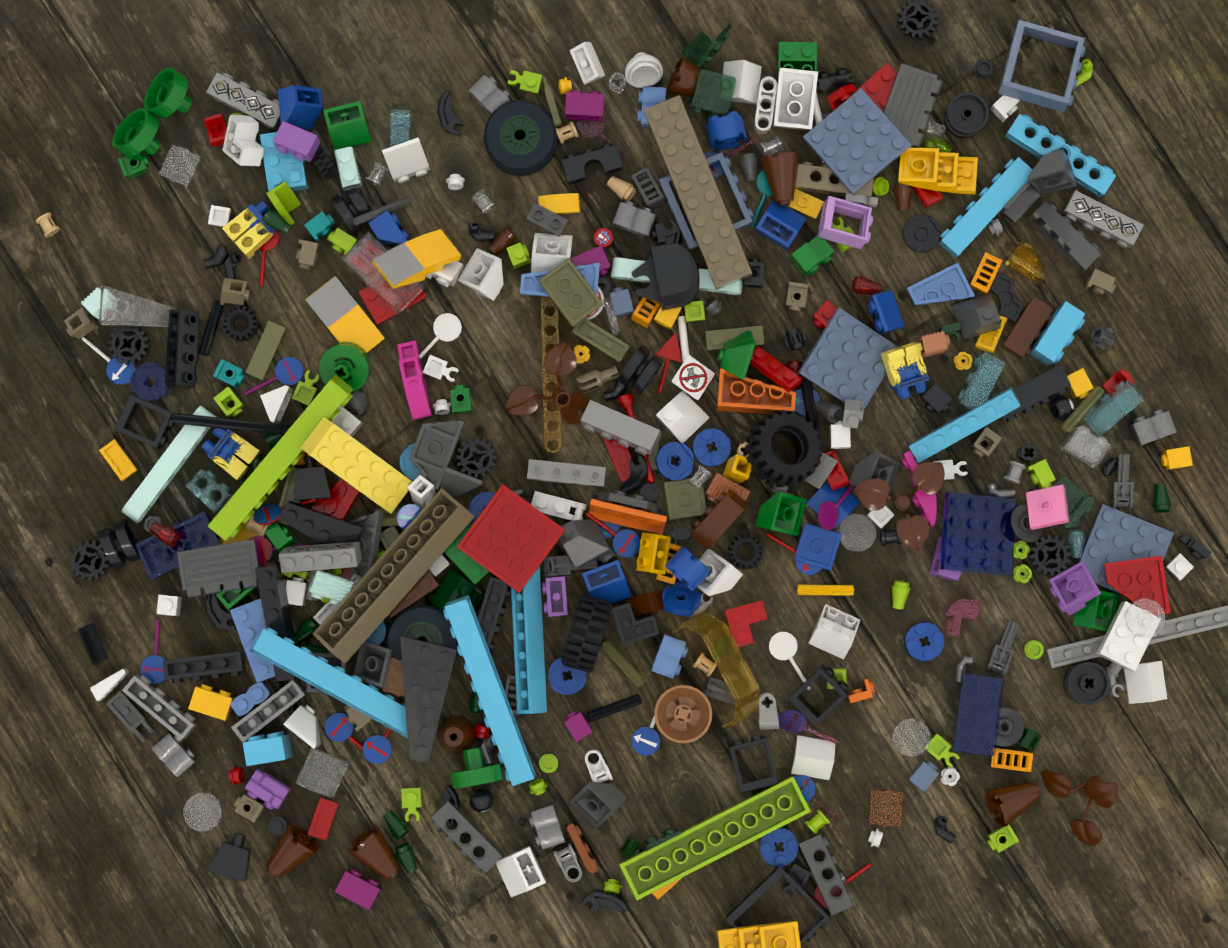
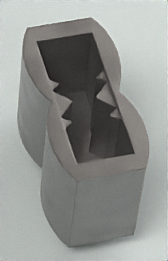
M483 75L468 91L491 115L498 107L507 102L509 103L512 97L506 90L503 89L501 91L497 87L498 83L492 76L487 77Z
M630 201L620 202L612 225L648 238L656 217L653 214L654 211L646 207L642 209L636 208V204Z
M1163 409L1153 412V417L1146 419L1144 415L1134 419L1135 423L1130 426L1138 446L1177 432L1169 411L1163 412Z
M169 733L152 750L178 778L196 762V754L189 747L186 749L182 745L183 740L179 739L175 734Z
M554 804L531 812L532 816L529 817L531 827H535L537 830L535 839L538 846L546 849L565 842Z

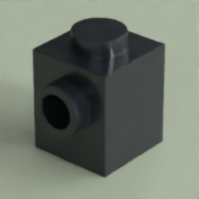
M936 383L920 398L925 403L924 407L931 414H938L940 411L944 413L951 406L949 402L952 400Z

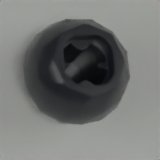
M1064 396L1056 397L1050 404L1052 416L1058 420H1067L1074 412V405L1071 399Z
M478 788L469 801L471 808L477 812L488 811L493 804L492 794L487 789Z

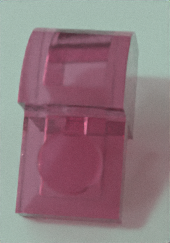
M960 599L952 602L946 608L944 615L951 616V620L947 621L946 631H949L948 636L959 637L962 618L977 620L980 601Z

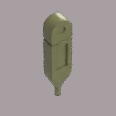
M543 77L545 96L555 128L561 127L562 123L552 90L546 81V77Z

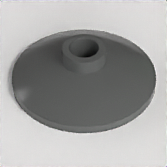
M1020 505L1013 510L1011 525L1016 535L1026 542L1038 540L1043 528L1035 530L1030 528L1028 506Z
M998 708L988 715L985 722V732L994 744L1011 746L1022 737L1024 723L1021 716L1015 710ZM1004 723L1009 726L1007 731L1002 729Z

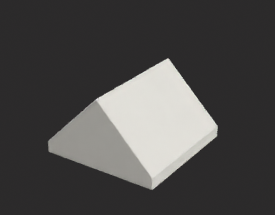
M746 60L724 62L721 81L722 92L719 100L757 104L762 66Z
M286 385L260 395L270 421L276 424H280L294 392L293 389Z
M1162 661L1139 663L1135 671L1123 668L1128 704L1167 699Z
M797 735L791 774L829 780L834 764L835 742Z

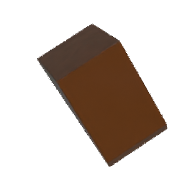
M663 590L629 598L633 615L638 616L663 610Z

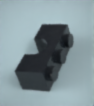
M606 144L601 146L602 149L600 150L588 149L583 151L582 155L570 154L565 156V159L562 160V165L568 185L586 181L585 168L591 163L601 165L605 175L622 171L623 165L617 145Z

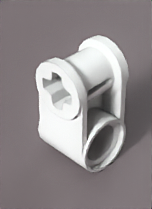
M594 748L589 749L585 753V763L589 769L592 781L597 783H603L607 780L612 781L613 777L600 751ZM596 753L599 756V760L596 763L589 762V754Z

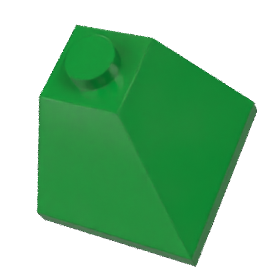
M748 330L725 342L723 349H719L717 355L720 367L740 379H745L755 347L752 331Z
M782 492L775 493L760 507L755 526L798 536L807 499Z
M1100 590V595L1085 602L1086 607L1074 613L1073 625L1107 632L1118 610L1120 595Z

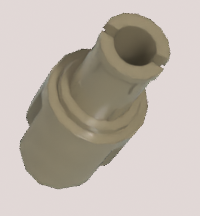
M616 366L601 372L596 369L577 376L575 379L580 392L586 394L602 388L605 382L618 378L619 374Z

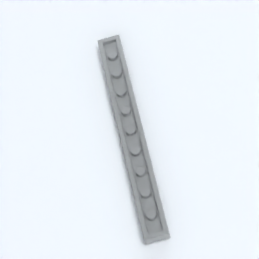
M1228 605L1160 621L1149 644L1228 626ZM1105 635L1046 649L1050 668L1100 657L1096 652Z

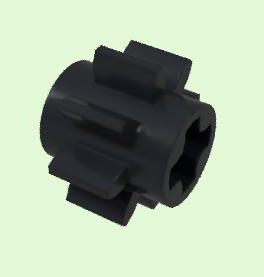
M799 328L785 333L786 338H783L785 348L790 347L791 351H795L805 347L804 342L807 341L805 331L800 333Z

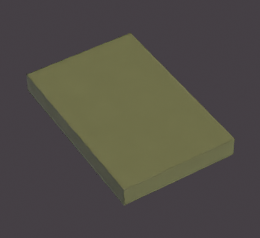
M570 258L538 280L572 328L603 306L602 301Z

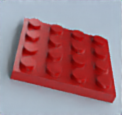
M502 484L457 548L520 593L566 530Z

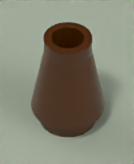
M895 183L894 193L897 210H909L913 189L910 185Z
M508 228L502 229L489 246V249L497 255L507 247L515 244L514 241L517 237Z

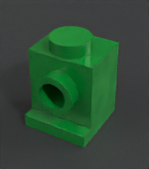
M141 152L132 157L117 159L124 176L128 180L149 171L147 166L150 164L146 154L142 155ZM137 161V165L131 166V162Z
M465 385L454 386V390H450L452 413L472 412L470 389L465 388ZM459 395L464 396L462 402L457 401Z
M277 522L269 525L268 530L265 531V534L279 552L284 547H292L297 543L285 526L281 527Z

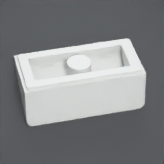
M583 42L569 50L584 85L605 77L591 42Z

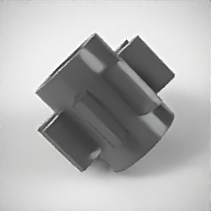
M1103 325L1095 328L1090 337L1093 340L1092 345L1102 350L1109 348L1114 343L1115 336L1112 335L1114 331Z

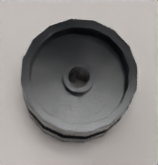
M963 92L956 95L950 101L944 113V123L947 130L958 138L968 139L976 136L986 125L989 118V108L986 101L980 95L973 92Z
M351 186L345 190V195L350 202L346 203L341 195L335 196L331 201L354 235L361 230V225H355L353 219L370 212L371 208L362 194L359 195L356 188ZM371 220L364 222V224L369 225L368 222Z
M643 345L636 351L618 377V380L625 385L629 384L636 377L632 384V390L639 395L647 385L651 384L664 362L663 359L655 355L646 363L650 350Z
M124 520L114 524V532L110 528H105L98 532L101 546L115 570L126 566V558L130 562L142 559L138 542L129 525Z
M1079 662L1067 669L1063 678V687L1071 700L1076 703L1092 705L1099 703L1106 697L1110 688V679L1108 673L1100 665L1091 662ZM1084 680L1088 681V685L1086 687H1084L1086 684Z

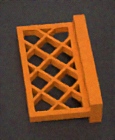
M591 499L589 513L599 521L663 535L667 516L596 499Z

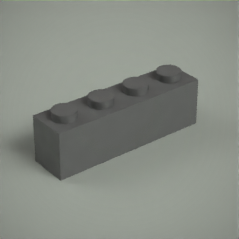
M1045 201L1027 221L1083 273L1101 255L1099 248L1093 242L1089 243L1081 230L1074 229L1071 226V221L1066 216H1061L1057 212L1058 209L1052 203Z

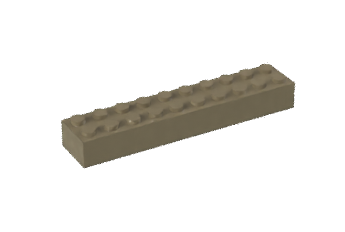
M680 95L644 109L645 118L715 289L718 290L752 276V271Z
M441 488L315 630L313 635L333 655L346 663L472 521L474 516Z

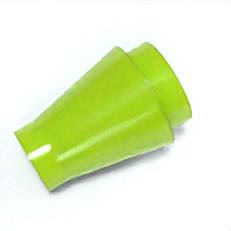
M894 580V585H892V608L904 609L911 589L909 582Z

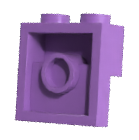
M1083 561L1049 580L1052 584L1050 590L1055 598L1058 597L1060 600L1058 605L1063 613L1067 612L1069 616L1086 607L1085 602L1101 594Z

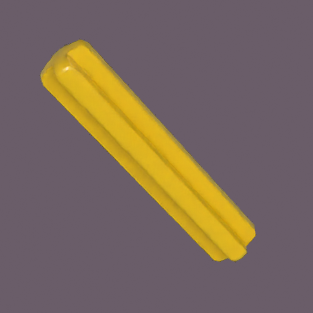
M797 585V594L852 596L854 594V586Z

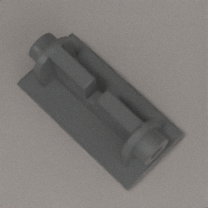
M534 203L526 217V220L559 237L563 234L568 222L567 219Z
M710 677L704 695L741 707L747 689Z

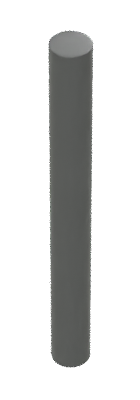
M406 197L355 217L353 222L355 225H359L376 218L387 210L391 212L411 204V199Z

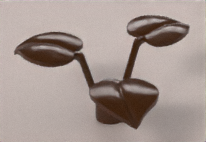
M562 342L552 347L545 357V368L549 373H556L559 388L552 392V397L539 394L534 395V390L530 386L519 385L510 392L505 405L506 411L514 415H529L538 408L536 398H540L550 402L554 401L560 406L561 416L566 422L581 424L580 420L589 404V400L582 393L576 392L570 396L564 390L560 379V373L563 375L569 374L576 367L575 353L567 342Z
M925 462L916 466L912 472V480L918 487L907 496L900 495L895 499L888 495L890 491L889 484L877 478L860 483L854 489V492L862 505L871 511H878L884 508L887 499L893 502L894 508L898 511H903V514L907 517V519H901L897 523L896 531L898 537L908 547L920 550L928 537L929 525L921 516L915 515L910 518L907 509L910 507V498L920 489L926 495L939 491L944 482V467L941 462Z
M1043 770L1041 775L1048 792L1055 797L1066 798L1069 792L1073 793L1083 788V794L1090 798L1082 816V821L1074 819L1071 828L1074 835L1081 842L1091 846L1098 844L1102 839L1101 830L1095 823L1086 821V817L1094 800L1098 806L1103 808H1110L1115 803L1118 784L1104 782L1100 777L1092 776L1087 783L1082 782L1081 785L1071 788V781L1064 775Z

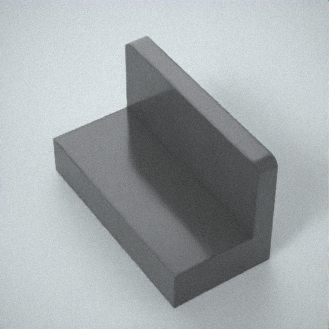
M1029 181L1001 209V212L1012 223H1015L1041 196L1030 185Z

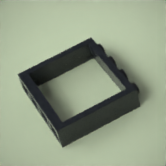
M781 863L726 915L725 921L732 928L744 927L738 918L782 876L821 914L799 935L800 945L805 941L810 942L816 936V930L826 927V924L830 922V912Z

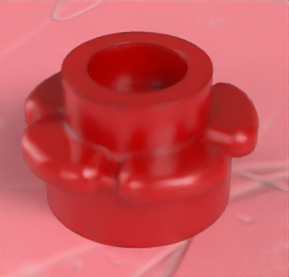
M477 723L476 728H473L477 737L486 739L487 736H491V728H487L484 724Z
M234 766L229 771V781L233 785L244 782L245 774L243 768Z

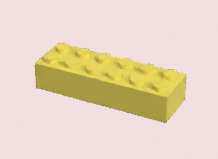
M325 417L321 419L301 446V449L390 514H392L408 492L407 487L412 483L411 480Z

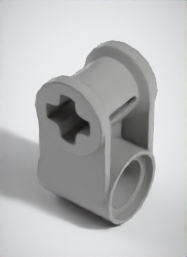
M768 692L762 693L758 697L759 730L779 729L776 700L772 694ZM765 697H768L769 700H772V702H770L769 706L767 707L764 703H762V701L765 700Z
M568 844V847L559 851H553L565 878L570 882L580 880L583 872L572 844ZM570 868L578 869L579 876L577 878H571L568 875Z

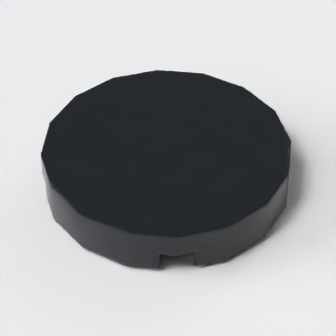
M918 214L911 217L903 229L905 244L916 252L932 250L939 243L941 236L939 223L929 215Z

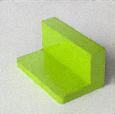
M285 181L266 194L279 214L287 223L292 225L295 222L289 212L300 206L301 203Z

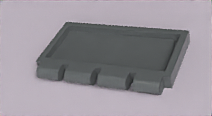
M900 63L883 113L911 144L910 148L913 145L920 147L924 134L918 133V129L926 131L931 116L924 114V112L932 113L937 98L930 95L931 93L939 94L943 81L936 79L938 75Z
M255 540L177 552L183 591L187 590L188 598L202 596V588H204L206 595L221 593L222 584L224 585L225 592L241 589L240 581H243L244 589L258 586L255 568L259 566Z

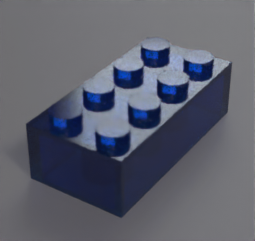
M201 512L134 545L150 580H156L179 569L177 552L223 545L219 535L208 527L212 521L208 512Z
M963 673L953 751L995 756L1005 679Z

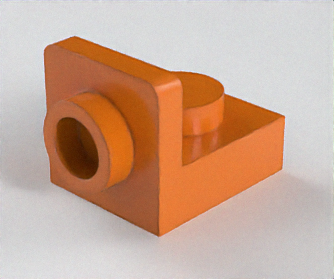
M863 679L865 691L862 692V688L850 691L851 695L847 696L848 702L853 703L872 698V693H875L872 681L869 682L868 679Z

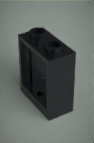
M130 395L114 430L160 449L161 446H165L168 440V436H166L168 430L172 429L175 423H173V413ZM138 404L166 415L154 442L127 430Z
M824 664L788 698L815 727L850 693L848 690L849 686L843 680L839 681L834 676L835 672L829 666L826 667ZM820 675L840 694L821 714L801 695Z
M762 735L750 737L751 741L743 742V739L733 741L732 746H728L740 793L778 784L768 740L766 737L762 738ZM763 744L770 776L743 783L735 750Z

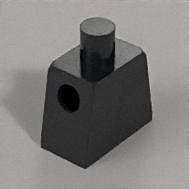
M312 456L304 457L305 468L296 469L294 500L332 498L325 467H316V459Z
M235 833L232 843L224 841L208 871L242 882L246 881L251 849L243 846L246 836Z

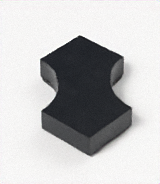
M997 272L989 290L999 300V315L1016 323L1024 304L1018 301L1014 294L1015 280Z

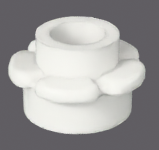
M452 174L446 179L449 189L459 190L463 188L465 179L461 175Z
M445 399L437 400L433 405L437 415L450 413L451 403H447Z
M948 767V769H943L941 772L943 784H948L949 786L957 784L960 775L956 772L955 768Z
M876 829V832L871 831L868 842H871V847H879L883 832L878 831L879 829Z

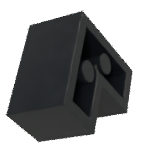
M630 603L611 608L622 645L660 634L654 616L635 621Z

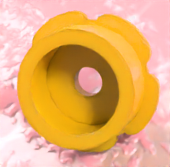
M567 77L558 80L560 95H566V92L572 90L571 80H567Z
M581 345L574 347L573 352L576 356V363L583 364L587 362L590 358L589 348Z
M959 352L954 357L957 369L968 370L972 366L971 362L973 359L970 354Z

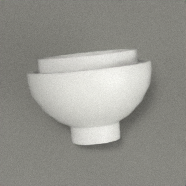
M643 52L636 54L625 68L627 82L637 88L653 86L659 82L663 75L660 61L654 56Z

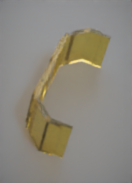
M703 612L672 630L675 633L683 628H687L702 636L736 701L734 717L722 725V728L736 725L757 712L759 686L746 661L743 660L740 649L724 621L721 622L717 620V617Z

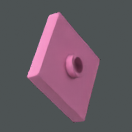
M1063 484L1026 492L1029 524L1032 530L1069 522L1066 491Z

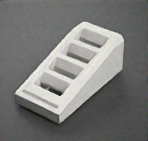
M122 669L92 686L90 690L97 701L103 700L128 675V669Z

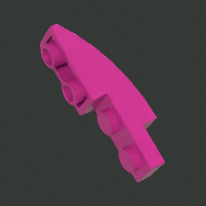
M414 340L398 344L400 371L412 419L418 420L432 416L426 381L423 377L417 342Z
M910 450L902 455L903 459H901L905 470L909 469L912 475L914 468L918 464ZM910 476L909 478L913 486L918 487V485L914 484L912 476ZM920 489L911 499L915 507L920 508L922 512L920 516L931 527L935 525L936 493L926 495Z

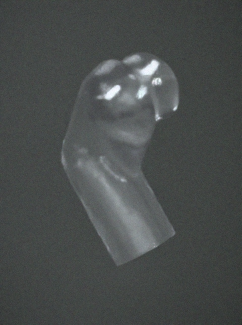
M931 112L924 113L931 116L926 128L927 132L935 136H941L945 133L946 127L944 124L933 122Z

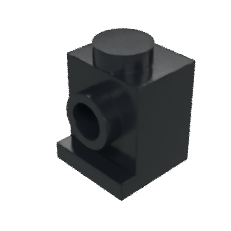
M749 259L748 264L751 271H756L758 275L745 278L744 287L763 288L764 263L760 262L759 259Z

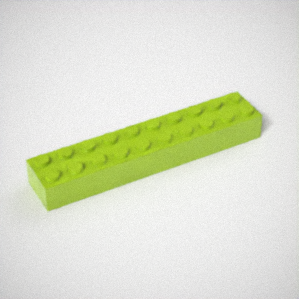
M335 374L210 522L208 527L225 541L229 536L233 539L243 527L240 523L245 524L255 513L252 509L255 508L257 510L266 500L265 494L270 495L279 484L277 479L282 481L292 469L289 465L294 466L304 455L301 452V446L321 419L325 417L332 421L341 411L338 407H344L352 398L350 393L353 388Z
M790 776L778 782V784H774L619 863L618 866L635 900H639L811 811L794 777Z

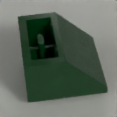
M450 569L429 602L443 611L447 602L469 595L476 612L486 592Z

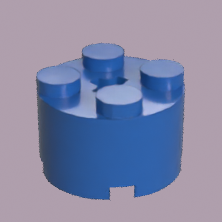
M737 111L729 112L726 116L720 118L719 116L708 118L709 123L705 125L711 150H714V147H717L718 151L732 149L739 146L738 142L743 140V143H745L748 139L742 117L738 115Z
M684 546L665 565L691 591H694L711 572Z

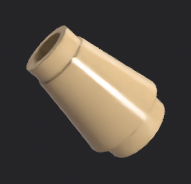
M612 176L607 183L622 201H630L636 192L633 184L615 176Z

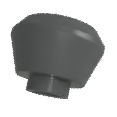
M361 391L351 392L352 398L344 407L352 415H362L367 406V397Z

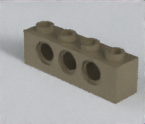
M810 162L798 164L795 189L844 197L846 193L851 194L840 180L838 184L830 182L829 178L835 176V174L826 164H822L821 167L813 166V163ZM813 173L818 174L820 181H812L810 175ZM874 178L855 194L871 197Z

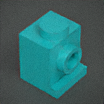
M322 211L304 226L319 243L321 241L319 237L328 235L332 231L333 224L336 222L330 214L325 215Z
M221 359L213 377L237 388L244 381L245 371ZM229 370L233 371L231 377L226 375Z

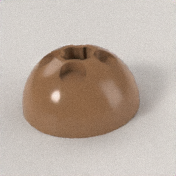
M679 685L668 689L660 696L655 706L654 717L659 731L667 739L677 743H690L701 738L709 729L712 721V708L708 698L700 690L692 686Z

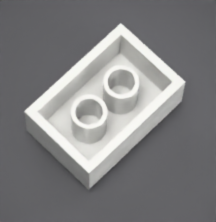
M1126 601L1121 602L1096 654L1129 671H1135L1160 622V618Z

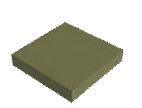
M702 477L663 482L669 520L705 515L706 502Z

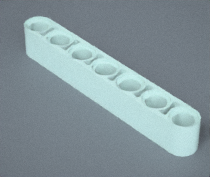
M613 258L612 278L650 283L647 276L643 275L637 278L632 276V271L645 261ZM698 268L700 276L699 290L741 295L743 279L716 290L708 270Z
M203 406L198 407L193 415L216 417ZM185 425L125 504L122 513L134 522L139 523L211 427Z

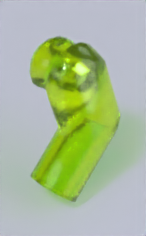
M941 139L927 140L923 148H939L941 152L950 153L953 149Z

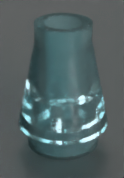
M1069 530L1066 537L1070 546V553H1072L1071 558H1082L1086 537L1084 530Z

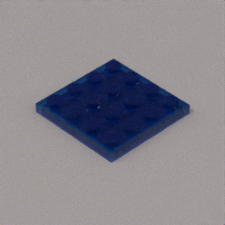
M945 492L940 569L1012 576L1015 532L1011 525V514L1016 508L1017 499Z

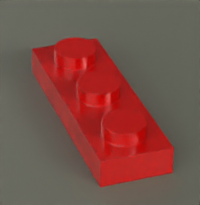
M758 346L753 350L749 364L788 393L801 384L802 378L762 348Z

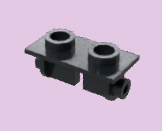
M847 68L837 69L835 73H818L816 92L820 91L822 93L833 90L832 83H836V89L854 84L853 77H849L853 75L852 71L847 70Z
M674 524V529H671V540L675 541L676 545H679V541H687L691 538V532L687 528H678V525Z

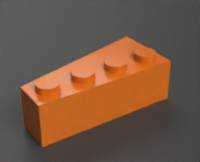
M720 368L717 411L771 414L773 412L777 413L780 410L795 412L796 392L790 391L788 393L783 388L768 385L756 379L753 380L746 377L745 379H740Z

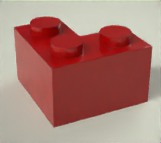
M763 601L724 611L734 648L754 643L749 624L767 619Z

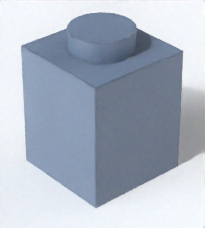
M624 287L613 289V292L610 293V300L615 318L632 314L634 310L629 290L624 289Z
M921 761L907 779L921 791L925 792L939 774L935 771L937 767L930 761H927V763Z

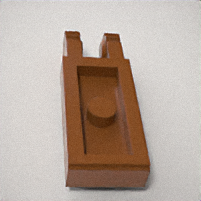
M572 822L565 825L587 872L590 874L597 872L598 865H596L597 863L594 859L589 857L588 854L591 851L587 843H582L579 837L582 835L579 826H574Z

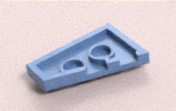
M959 263L906 288L914 306L975 297Z

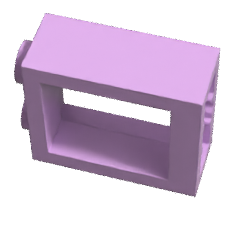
M828 196L822 206L818 237L861 249L870 240L871 232L868 231L873 222V216H871L872 208ZM836 212L860 219L859 234L855 235L831 228L833 213Z

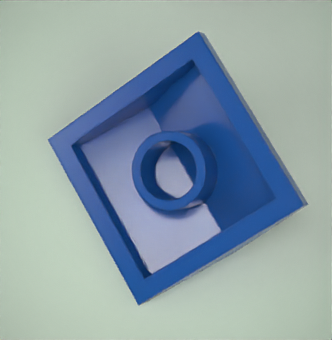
M826 482L806 504L818 515L821 504L826 501L836 504L847 489L843 486L832 491L828 482ZM851 493L847 495L837 508L838 520L835 527L832 528L833 530L860 503Z

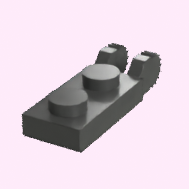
M122 690L106 703L128 730L133 732L141 742L144 743L147 740L145 735L137 729L141 724L149 733L154 734L156 732L152 725L146 721V717Z

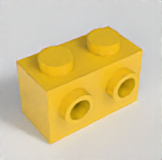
M642 532L636 570L665 575V565L668 560L671 537Z
M202 684L201 687H195L188 709L224 721L229 719L232 709L230 705L235 699L231 697L230 692L220 690L218 693L212 691L213 687Z

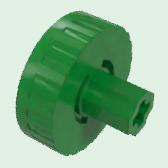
M171 67L159 72L146 91L144 98L145 109L160 119L167 118L176 110L185 114L192 105V99L186 96L188 88L186 76Z
M145 108L133 111L117 127L112 139L113 147L126 157L135 156L141 151L146 152L148 155L155 154L161 143L154 137L159 126L158 119Z
M340 342L331 346L323 354L320 360L319 373L325 385L336 374L353 388L352 392H355L369 378L371 363L367 353L360 346L351 342Z
M480 747L464 750L466 769L450 773L453 789L503 779L500 763L483 766Z

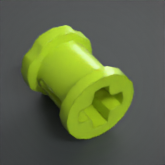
M818 810L817 814L809 821H805V823L817 835L818 830L825 824H829L830 821Z

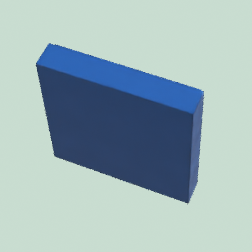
M805 523L794 560L831 571L842 533L825 530L822 527Z

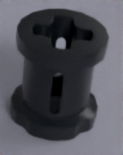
M1032 444L1023 445L1018 449V458L1022 462L1034 460L1037 457V448ZM1030 449V456L1025 457V450Z
M880 529L882 546L890 543L901 544L896 529L886 531Z

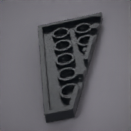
M400 635L409 758L428 763L457 649Z

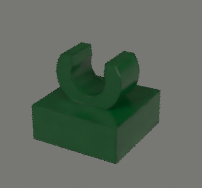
M960 322L940 327L939 332L944 331L945 335L948 334L949 337L954 335L956 340L959 341L961 337L958 331L962 328Z
M1024 728L1026 735L1018 742L1021 743L1020 745L1032 753L1042 736L1032 729L1027 730Z
M630 835L619 849V852L627 859L632 854L636 855L642 851L637 847L639 842Z

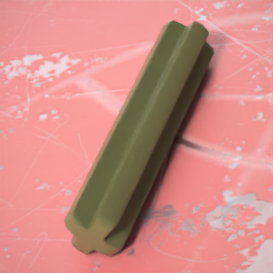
M1096 386L1061 425L1063 431L1070 433L1102 397L1104 390L1100 386Z
M607 640L601 645V648L638 688L645 683L643 677L610 641Z

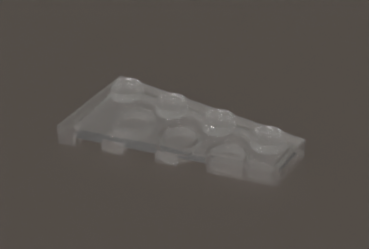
M101 285L99 324L168 327L169 310L177 309Z

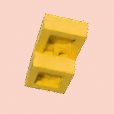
M579 193L538 196L539 205L556 214L580 213Z

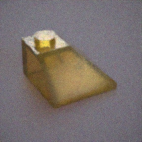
M1020 242L1005 264L1037 285L1045 277L1038 255L1030 244Z

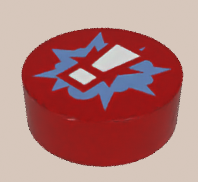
M601 228L595 232L594 242L598 247L602 245L603 248H606L612 244L613 235L610 230Z

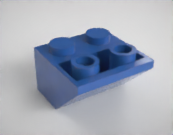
M292 85L278 90L281 124L284 121L305 131H311L323 109L321 89Z
M773 200L754 232L787 251L807 218L787 206H779V203H775Z
M388 210L368 222L382 245L395 248L410 240L404 229L400 231L399 227H401V224L395 214L390 215Z
M892 291L874 294L870 297L867 308L870 315L873 314L875 318L873 325L877 333L879 332L883 336L905 327Z
M619 560L582 573L589 594L592 597L609 601L611 604L632 597Z

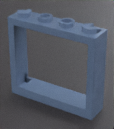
M1018 20L1014 28L998 94L1065 112L1067 106H1071L1074 95H1071V92L1075 90L1078 82L1075 76L1076 73L1079 74L1082 66L1079 60L1085 53L1086 46H1083L1085 38ZM1022 35L1075 49L1063 97L1011 82Z
M721 152L707 158L708 166L719 161L744 217V220L732 224L735 232L752 225V219H754L751 208L747 209L744 203L747 199L743 190L739 191L737 187L739 181L736 174H732L729 169L731 163L728 156L724 157ZM668 175L659 179V184L690 252L697 249L698 245L691 235L669 185L672 181Z

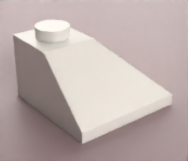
M535 233L531 273L551 271L570 258L573 236L560 235L559 237L555 234Z
M477 248L457 281L494 301L504 285L501 259Z
M684 391L680 392L656 414V418L682 444L710 418Z
M707 549L699 560L711 572L697 588L708 596L731 590L743 574L718 554Z
M300 705L283 725L315 749L321 744L318 717L315 715L316 711L309 705Z

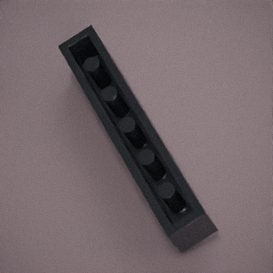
M280 561L263 563L256 567L255 571L266 629H273L278 633L277 636L282 639L284 637L291 639L295 642L294 645L296 646ZM273 664L276 681L297 678Z

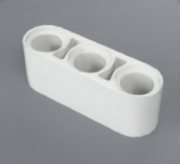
M770 76L763 78L759 86L754 129L758 134L768 133L772 125L777 82ZM770 83L773 89L767 91L763 88V85ZM768 102L771 107L763 109L760 104ZM764 120L768 123V126L761 128L758 122Z

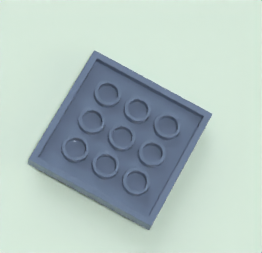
M862 88L803 136L805 142L852 195L911 147L909 141Z
M837 308L799 369L798 374L844 404L845 399L864 401V410L886 375L880 353L898 348V346L841 308Z
M1101 504L1078 563L1083 561L1086 564L1096 585L1120 594L1106 583L1103 564L1162 556L1164 560L1174 533Z

